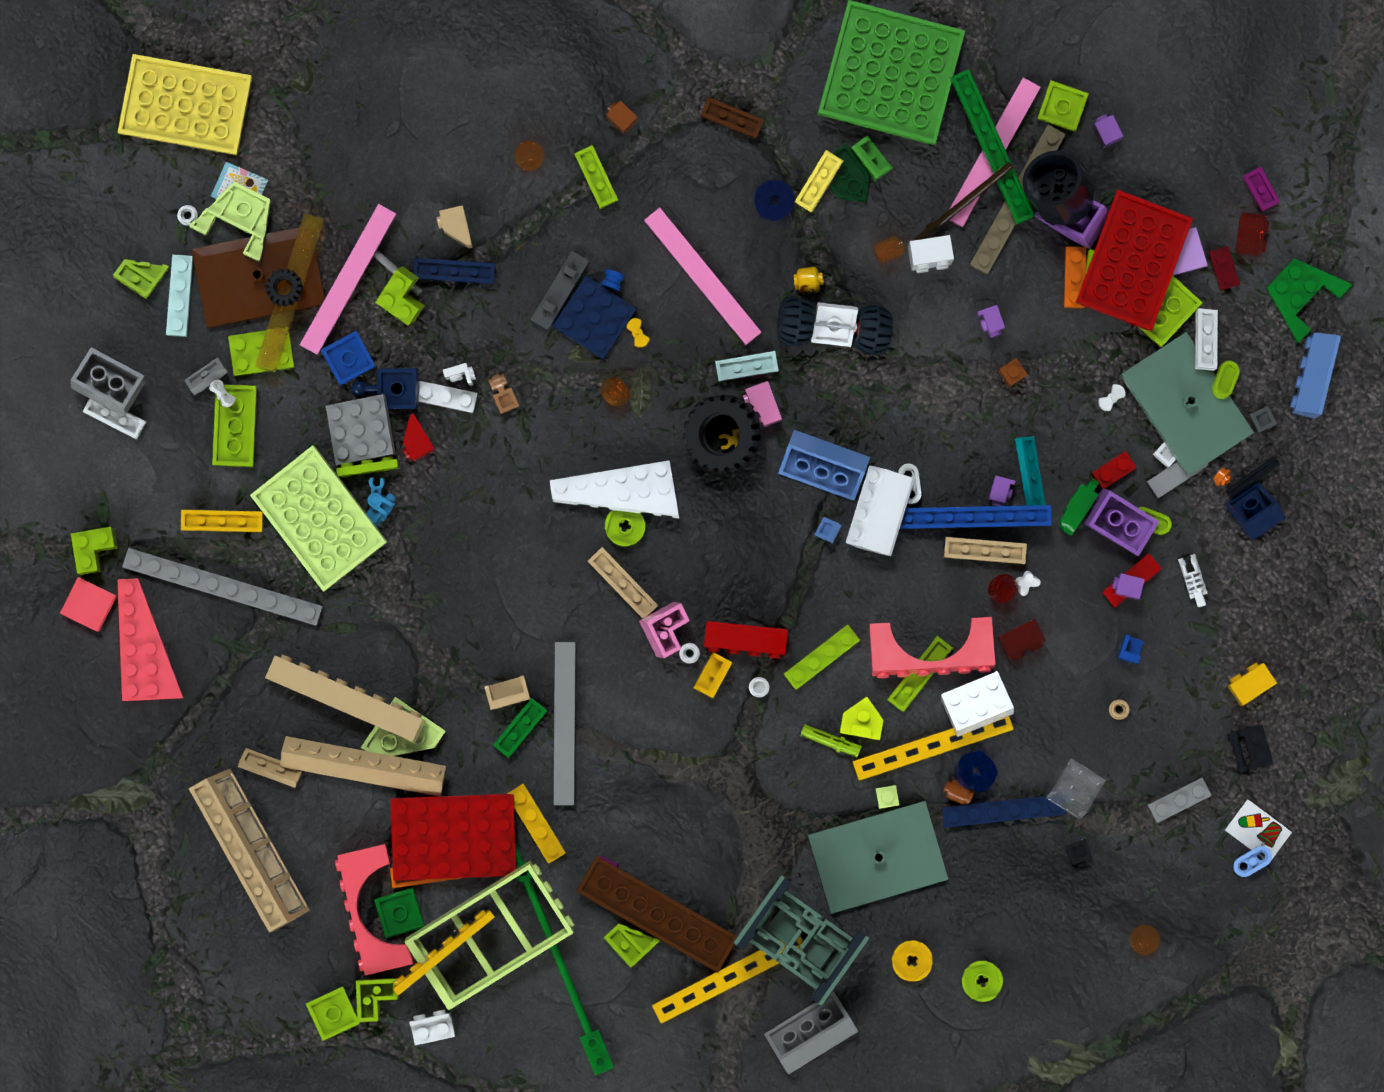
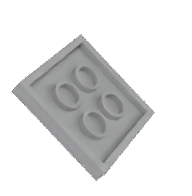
M385 394L326 406L335 464L337 466L344 463H354L395 455Z

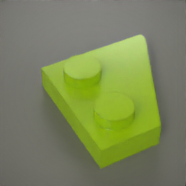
M124 259L113 274V278L147 299L166 274L169 266Z
M617 924L603 937L630 968L660 942L655 937L645 935L621 924Z

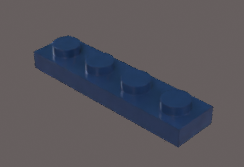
M414 258L413 274L421 280L494 284L495 263Z

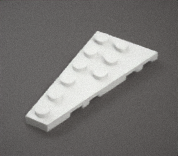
M670 460L550 480L553 502L573 505L585 504L596 508L600 506L611 510L633 513L645 512L653 513L656 516L668 515L672 516V518H679Z

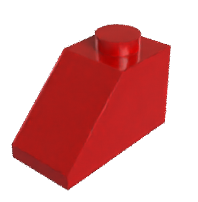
M413 413L409 417L403 441L405 448L402 450L408 460L412 458L416 462L435 451V448Z

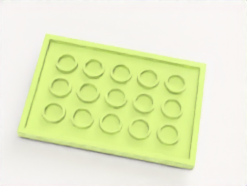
M312 445L250 495L323 592L388 542L315 445Z

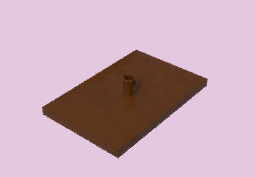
M311 225L266 234L261 262L243 254L251 237L193 248L192 254L207 328L322 306L325 295ZM280 268L282 270H285V268L290 271L293 270L302 281L303 295L292 306H278L270 300L265 290V283L268 281L267 277L271 276L273 271L277 272ZM256 273H261L259 279L255 278ZM282 280L277 285V292L281 295H287L292 290V284L287 280Z

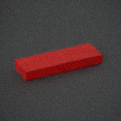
M1148 553L1124 574L1145 579L1144 583H1146L1162 568ZM1111 584L1102 594L1116 608L1127 597L1115 595V589H1112Z

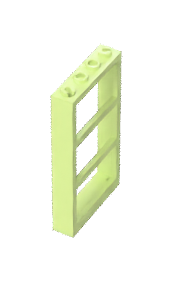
M531 861L525 863L405 938V944L416 961L422 964L427 960L425 956L428 952L419 937L450 918L459 929L464 924L458 913L490 894L525 948L526 952L494 971L471 936L466 942L484 968L487 976L455 995L436 965L430 969L425 975L448 1011L574 933L573 926L575 924L572 922V918L569 915L565 916L563 913V904L559 898L554 899L551 894L553 889L548 881L544 882L540 877L542 872L537 864L533 865ZM527 870L565 927L534 947L531 946L496 891Z

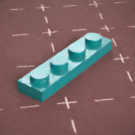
M1034 436L1016 438V450L1026 506L1046 505Z

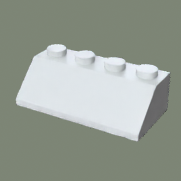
M869 465L846 543L859 549L891 556L915 479Z

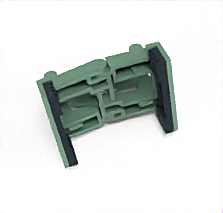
M780 875L733 943L742 950L746 948L749 942L815 988L816 990L810 998L822 1006L869 940V937L859 930L853 938L786 891L792 882ZM777 908H780L781 910H779L777 915L774 917L770 925L765 930L764 926L767 924V922L772 917ZM803 930L808 935L799 948H797L793 944ZM836 948V950H835V952L833 953V955L830 957V959L828 960V962L826 963V965H825V966L823 967V969L821 970V967L823 966V964L825 963V961L828 959V957L830 956V954H831V953L833 952V950Z

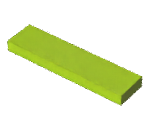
M936 636L919 660H944L953 648ZM930 673L928 676L909 674L910 676L904 677L887 700L904 712L934 673Z

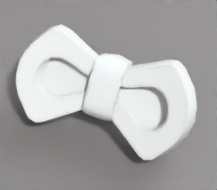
M221 380L212 381L209 390L217 394V399H221L222 406H232L235 402V397L225 390Z
M1113 384L1111 393L1107 397L1098 399L1099 407L1104 411H1111L1113 404L1118 399L1125 397L1124 388L1121 385Z

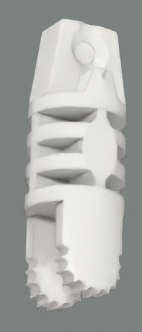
M1196 554L1190 555V559L1195 571L1187 572L1186 563L1183 558L1178 559L1190 599L1195 598L1197 606L1202 607L1206 605L1204 595L1208 594L1202 578Z

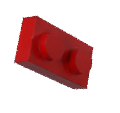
M1125 451L1091 474L1099 481L1098 485L1100 488L1105 489L1137 467Z

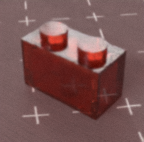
M1035 619L997 637L1007 659L1013 658L1014 661L1025 656L1024 651L1030 648L1033 652L1043 647L1042 642L1046 641Z

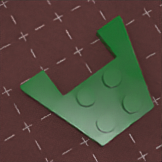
M1294 258L1266 290L1284 318L1288 329L1293 334L1294 340L1299 343L1311 330L1296 316L1303 306L1322 286L1328 289L1337 299H1340L1352 285Z

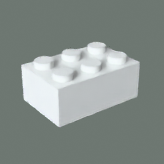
M998 671L941 694V701L957 737L1014 714V707Z

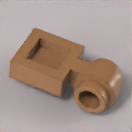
M504 374L492 376V379L488 381L493 391H499V393L493 395L500 414L519 407L512 388L505 390V386L508 383Z

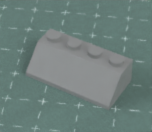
M833 991L822 1006L815 1002L764 1035L789 1075L857 1033L858 1030Z

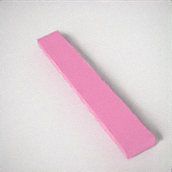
M1022 78L995 127L1005 150L1041 88L1025 78ZM983 151L950 209L993 174ZM980 196L949 221L963 227Z
M378 204L301 341L300 346L317 355L320 353L396 217V213Z
M661 208L644 220L745 345L762 333Z

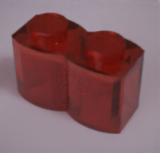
M1245 212L1240 214L1235 254L1260 257L1262 252L1265 253L1267 241L1263 240L1264 232L1267 233L1269 228V221L1266 220V215Z

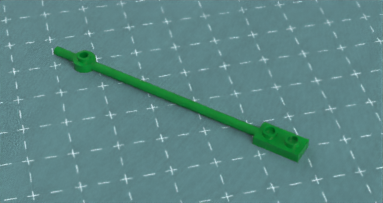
M515 842L517 869L527 862H523ZM527 870L525 876L519 875L515 879L524 883L547 939L553 933L532 884V875ZM555 944L550 947V950L585 1035L581 1036L580 1040L594 1074L598 1075L614 1068L599 1029L592 1031L559 947Z

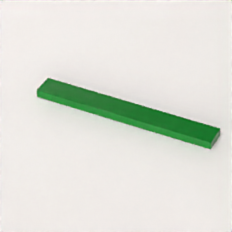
M968 69L950 77L994 174L1006 163H1011L972 74ZM1013 168L999 179L997 184L1015 224L1018 225L1035 217V214Z

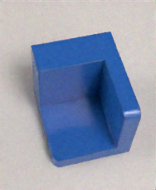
M1125 634L1117 658L1138 664L1144 642Z

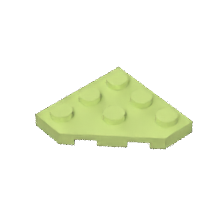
M396 697L392 701L403 706L402 710L410 713L411 710L417 712ZM422 715L421 719L425 720V724L416 743L375 726L361 748L365 751L390 756L433 749L446 731Z

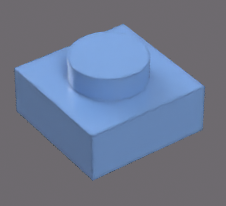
M823 517L815 536L833 543L842 525Z

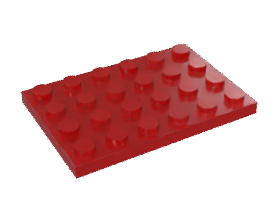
M1117 190L1075 303L1151 332L1193 218Z
M514 794L390 799L393 881L506 876L516 870Z

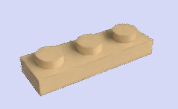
M247 748L238 764L239 768L294 788L302 775L300 770L281 767L280 760Z

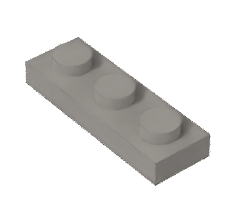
M1199 778L1147 806L1155 822L1159 823L1212 795L1203 778Z

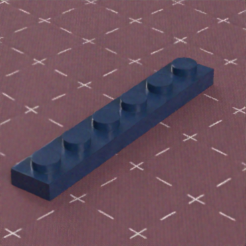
M1064 794L942 807L944 828L1066 814Z

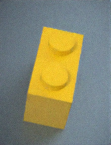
M1255 662L1246 668L1247 673L1242 676L1239 673L1230 679L1231 683L1227 687L1240 706L1247 704L1277 684L1264 663L1258 665Z

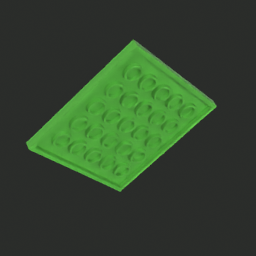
M848 0L818 115L935 146L952 83L950 77L954 76L965 30Z

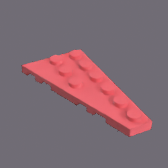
M138 578L118 579L122 701L184 698L140 580Z

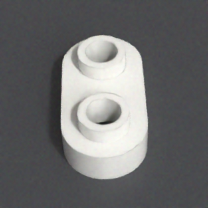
M904 464L900 467L898 473L904 475L905 471H910L912 473L911 477L915 479L911 489L915 496L909 498L907 504L911 505L917 503L921 498L919 472L913 464Z

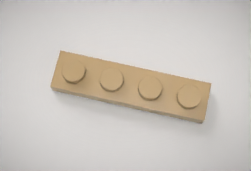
M945 537L944 558L1025 564L1027 544Z
M603 547L588 560L592 567L642 619L650 615L658 607L653 599Z

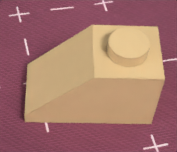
M463 205L440 210V216L437 217L439 229L443 228L445 234L467 248H473Z

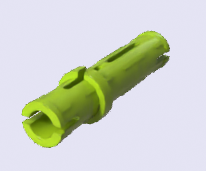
M804 724L800 735L801 737L803 736L836 749L838 753L841 751L855 758L858 757L862 747L845 740V737H836L807 724Z

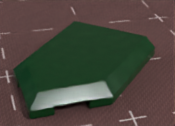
M845 142L832 152V154L844 160L828 187L838 199L866 202L870 173Z

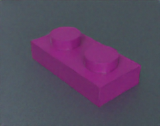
M1262 167L1242 177L1261 212L1280 203Z

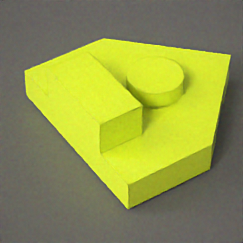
M865 697L843 713L840 728L841 734L880 740L883 719L868 697Z

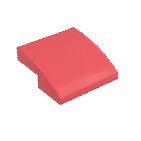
M78 577L60 614L99 632L117 596Z

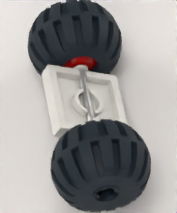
M791 296L782 300L778 311L777 337L789 346H801L811 340L813 343L851 347L854 334V344L858 350L868 355H878L889 348L892 336V314L889 310L879 305H868L861 308L858 312V308L854 306L817 302L815 313L814 304L810 300L801 296Z

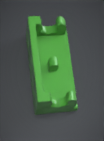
M869 136L864 137L851 147L853 153L875 182L893 169Z

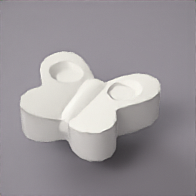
M1026 571L1023 577H1018L1015 580L1019 585L1018 592L1022 596L1028 594L1030 587H1037L1041 583L1030 571Z

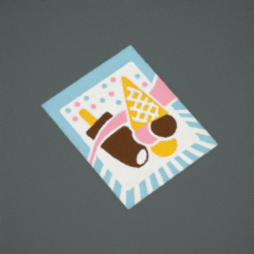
M226 162L211 197L217 199L234 181L262 195L268 179Z

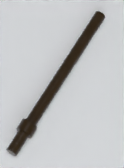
M1006 163L935 222L931 221L925 226L926 229L914 239H927L930 235H935L941 226L1014 168L1011 163Z

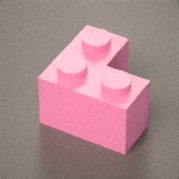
M672 602L641 619L639 622L656 657L666 658L681 649L673 630L690 620L682 604Z

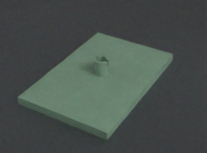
M1187 332L1120 375L1187 476L1254 433L1230 396L1225 399H1218L1213 395L1211 387L1216 376L1212 370L1195 369V344Z
M926 801L808 835L831 914L948 880ZM876 854L882 855L881 861L875 860Z

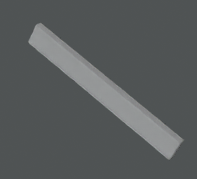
M555 642L554 805H574L575 642Z

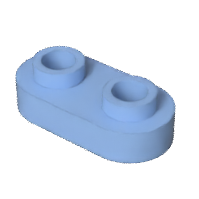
M1257 846L1238 857L1234 861L1233 869L1241 877L1250 876L1271 862L1272 853L1265 846ZM1263 852L1265 854L1263 860L1258 859V853ZM1241 863L1247 864L1246 870L1240 869Z

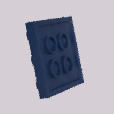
M585 276L553 324V327L603 360L637 309L588 276Z

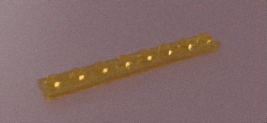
M306 213L304 214L287 269L293 270L298 274L303 286L325 221L322 218ZM283 280L279 294L287 295L292 290V284L287 280ZM294 302L292 306L287 305V307L278 306L275 303L255 367L273 373L276 372L298 302Z

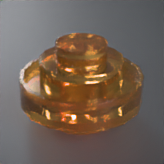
M525 141L518 145L514 157L521 169L534 171L542 165L544 152L536 142Z
M608 378L601 386V394L609 404L619 407L629 400L630 391L627 385L620 379Z
M1139 925L1130 934V945L1137 953L1149 955L1159 947L1160 935L1152 926Z

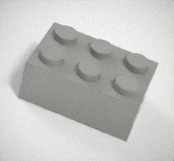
M91 347L70 382L71 389L125 417L143 388L145 377Z

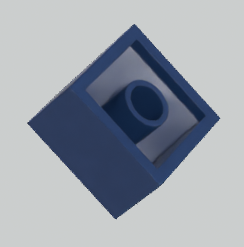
M1258 481L1224 504L1241 530L1252 541L1285 519L1279 503Z

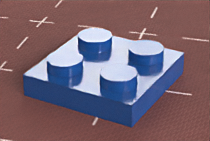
M357 331L321 349L340 386L376 367Z

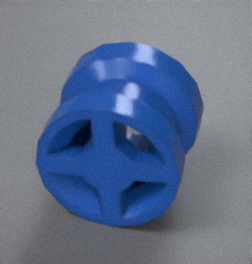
M606 269V277L602 280L601 285L615 291H620V283L624 280L625 275Z

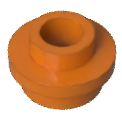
M1225 468L1220 469L1213 478L1216 482L1215 485L1219 487L1228 484L1232 478L1230 476L1231 471Z

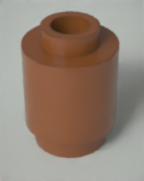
M952 779L951 782L947 780L943 792L946 793V798L962 805L964 803L969 805L975 791L970 785L956 779Z

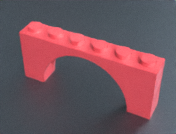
M992 617L971 618L970 634L963 647L951 657L940 661L919 660L903 651L893 637L890 623L869 624L872 676H877V678H888L889 675L908 677L910 676L909 674L928 676L930 673L938 672V675H948L954 671H958L959 674H968L972 670L987 673L995 668Z
M387 844L337 855L338 860H335L337 872L342 874L343 880H340L342 892L346 891L347 900H344L346 911L350 912L352 917L349 920L351 932L355 931L356 940L353 941L356 952H360L361 960H358L360 971H364L365 975H370L414 964L413 955L406 944H391L376 938L367 930L359 914V895L365 881L379 868L391 864Z

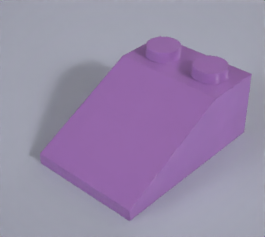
M1093 200V206L1089 213L1073 225H1051L1045 222L1038 212H1036L1035 217L1072 241L1090 249L1101 233L1109 211L1105 205Z
M1103 488L1082 523L1139 556L1160 521L1112 491Z

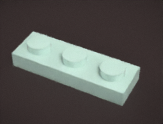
M775 351L715 361L719 382L779 371Z

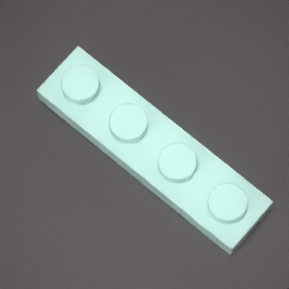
M172 254L166 327L167 336L187 337L193 256Z

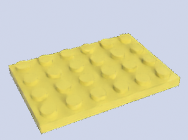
M133 54L118 134L237 155L252 75Z

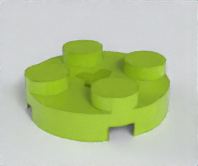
M613 510L605 520V530L608 538L614 544L627 547L636 544L643 537L645 521L641 513ZM626 520L631 529L623 532L619 525Z
M983 960L975 961L963 972L962 987L971 999L979 1002L990 1001L997 996L1002 988V974L993 963ZM980 975L988 979L984 987H981V984L976 982V980H979Z

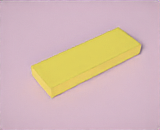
M826 150L796 198L795 203L812 213L844 160Z

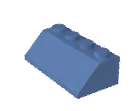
M1313 333L1310 337H1307L1304 346L1307 349L1306 357L1302 356L1300 362L1302 373L1301 376H1297L1295 388H1298L1296 396H1292L1290 407L1293 408L1292 413L1314 419L1322 415L1341 336Z
M794 430L778 474L854 501L870 457Z

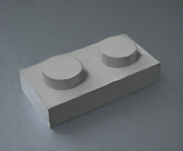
M217 357L184 381L195 396L205 390L212 381L221 379L228 372Z

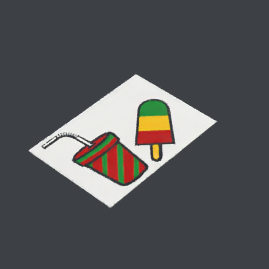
M1248 799L1225 829V831L1251 850L1257 846L1267 847L1272 853V859L1292 833ZM1263 852L1258 853L1264 859L1265 854Z

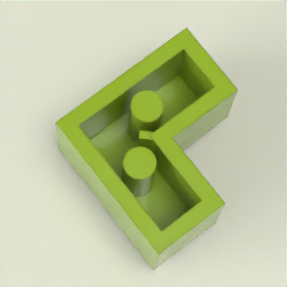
M403 266L396 269L375 303L409 326L416 321L425 305L409 295L419 277Z
M113 527L71 533L76 569L79 575L101 572L98 552L118 548L115 528Z
M397 978L356 981L357 1022L380 1020L379 1000H398L400 998V995H397L392 989L395 986L393 982Z

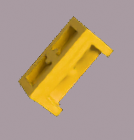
M712 653L694 689L713 699L732 662L716 653Z

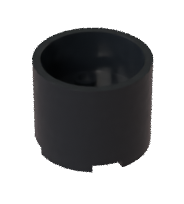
M1064 151L1045 152L1033 159L1026 168L1023 175L1024 192L1045 222L1054 226L1055 224L1073 225L1089 213L1093 206L1094 187L1079 162L1071 154Z

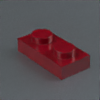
M1229 246L1208 252L1220 291L1239 286L1240 281Z

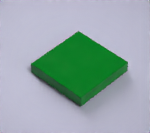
M414 887L374 899L385 938L425 926Z

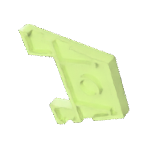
M234 181L189 227L207 236L215 219L219 218L252 235L243 254L261 262L271 200Z

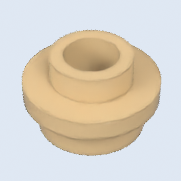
M1120 699L1113 701L1109 706V713L1116 720L1126 718L1130 711L1127 702ZM1121 706L1123 709L1122 713L1118 714L1115 708Z

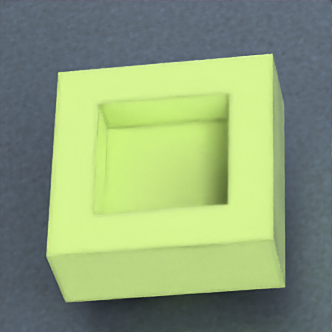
M896 785L876 788L879 809L899 805Z

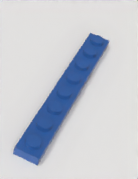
M1052 505L906 508L900 529L1052 526Z

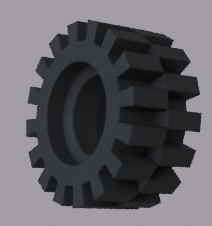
M280 268L277 272L273 271L272 275L267 277L268 281L265 283L266 293L270 300L278 306H292L294 302L299 301L300 296L302 297V281L293 270L290 271L287 268L282 270ZM282 280H287L292 284V290L287 295H281L277 292V285Z

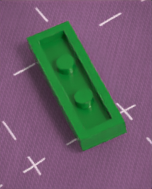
M531 698L493 746L510 758L546 714L547 710Z

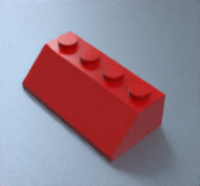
M707 621L704 647H708L709 652H720V649H727L729 654L740 655V651H746L749 656L760 657L761 653L769 654L768 658L781 659V655H785L788 629Z

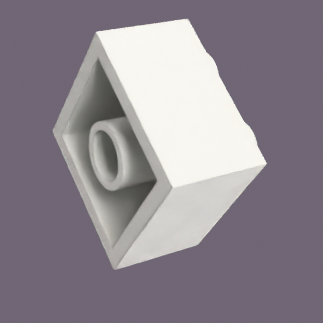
M950 235L909 242L908 253L911 271L916 270L917 273H924L933 267H936L937 270L947 269L954 260Z

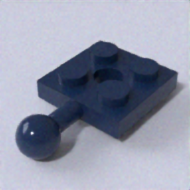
M378 368L377 385H366L363 381H357L352 385V393L357 397H363L366 393L385 394L388 409H418L419 369ZM397 383L402 385L400 394H395L393 390Z

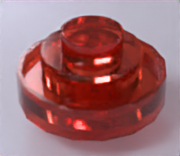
M1010 574L996 576L988 586L989 596L998 603L1011 600L1018 589L1017 581Z

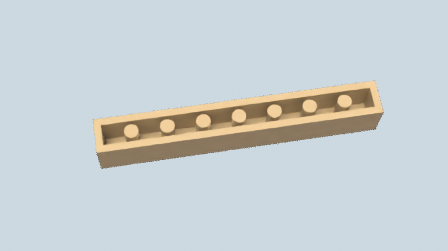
M283 654L281 658L274 656L266 674V679L409 741L417 742L425 724V720L421 719L422 714L413 710L407 713L402 710L403 706L394 702L391 705L384 703L385 698L376 694L370 697L366 695V690L360 687L349 688L347 687L348 682L339 678L336 679V682L328 679L330 675L318 670V673L310 671L311 666L301 662L298 666L292 663V658Z
M288 736L285 737L281 751V767L440 797L445 782L446 766Z

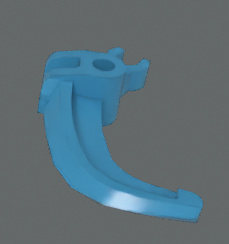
M370 478L371 495L368 497V504L371 507L366 514L375 526L378 527L382 521L386 520L395 506L396 496L391 493L386 496L382 494V488L385 485L384 478H380L379 486H375L374 478Z

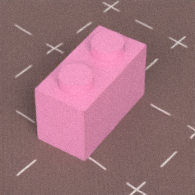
M768 381L745 389L746 394L743 395V399H745L746 403H751L754 406L753 410L755 412H759L761 417L758 419L760 423L763 422L764 427L782 421Z

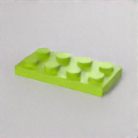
M224 385L225 390L235 397V402L230 407H224L221 404V399H217V394L215 393L212 465L254 467L257 386Z

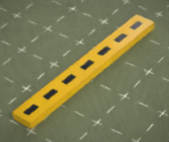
M1007 716L957 737L954 728L852 762L860 781L1014 729L1010 717Z
M800 935L793 944L797 948L803 942ZM759 950L653 1004L652 1007L662 1024L779 964V962L762 950Z

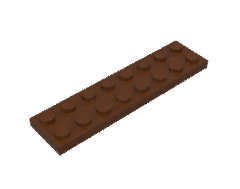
M597 855L576 892L716 972H719L737 937Z

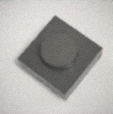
M1269 406L1249 415L1257 433L1277 424Z

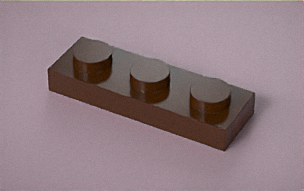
M710 97L707 98L700 115L702 118L754 139H757L764 119Z

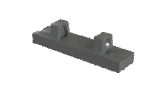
M571 251L532 316V322L547 331L550 329L589 264V260Z

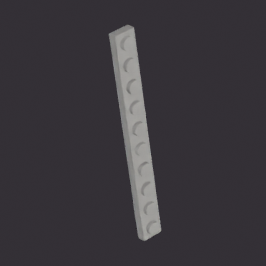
M130 548L127 550L122 566L129 570L315 626L318 625L323 606Z

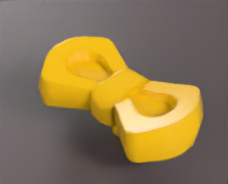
M633 318L629 320L626 328L632 332L634 346L643 348L647 346L650 338L644 335L641 330L642 320Z

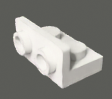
M467 363L443 369L447 380L450 379L451 382L463 379L462 375H466L469 386L474 385L472 381L476 379L472 366L468 367Z
M445 1010L433 1012L434 1016L426 1017L425 1014L413 1016L414 1020L410 1021L409 1024L412 1029L415 1045L455 1037L451 1012L446 1013Z

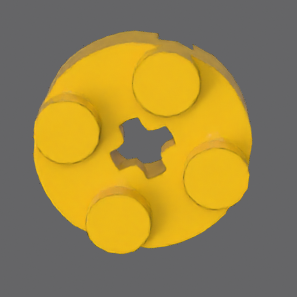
M915 940L901 943L896 947L892 955V967L895 973L907 981L922 980L930 973L933 959L931 951L926 945ZM908 956H916L918 958L916 960V966H913L912 964L909 966L907 965V962L909 961Z

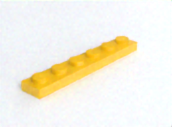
M480 911L474 916L476 920L470 925L468 923L464 924L458 929V935L454 938L450 936L442 942V948L438 951L434 949L425 956L427 958L426 961L422 964L417 962L409 969L411 971L410 974L406 977L401 975L393 982L395 986L392 987L395 993L400 995L495 918L491 911Z

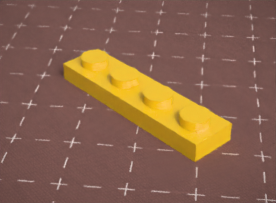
M181 510V531L263 532V512Z
M524 783L507 793L514 794V808L548 864L566 853Z

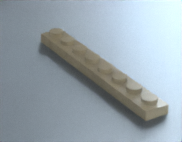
M1050 125L1046 127L1018 177L1022 188L1023 175L1031 161L1045 152L1057 151L1066 134ZM1004 202L970 263L971 267L986 275L989 273L1015 226L1014 219L1006 202Z

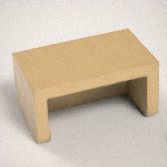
M524 675L484 686L491 710L531 699Z

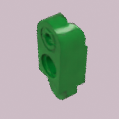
M1092 478L1087 486L1081 484L1064 508V513L1059 520V526L1068 535L1071 536L1098 497L1099 494L1094 491L1099 481Z

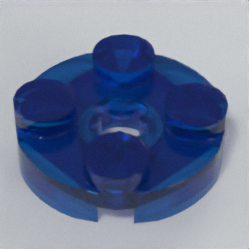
M769 180L762 183L756 190L754 199L757 212L763 218L771 221L787 217L791 213L795 201L791 187L780 180ZM779 196V204L771 205V199L769 197Z
M983 751L970 752L963 755L956 767V778L961 786L967 790H977L976 792L988 790L993 785L998 774L995 763ZM973 768L980 770V776L977 773H972Z

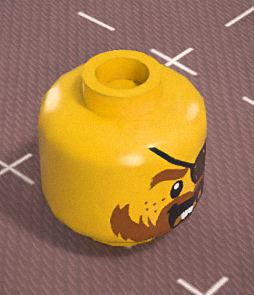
M816 267L798 269L797 274H794L795 289L799 290L801 294L819 292L820 285H824L823 273H819Z

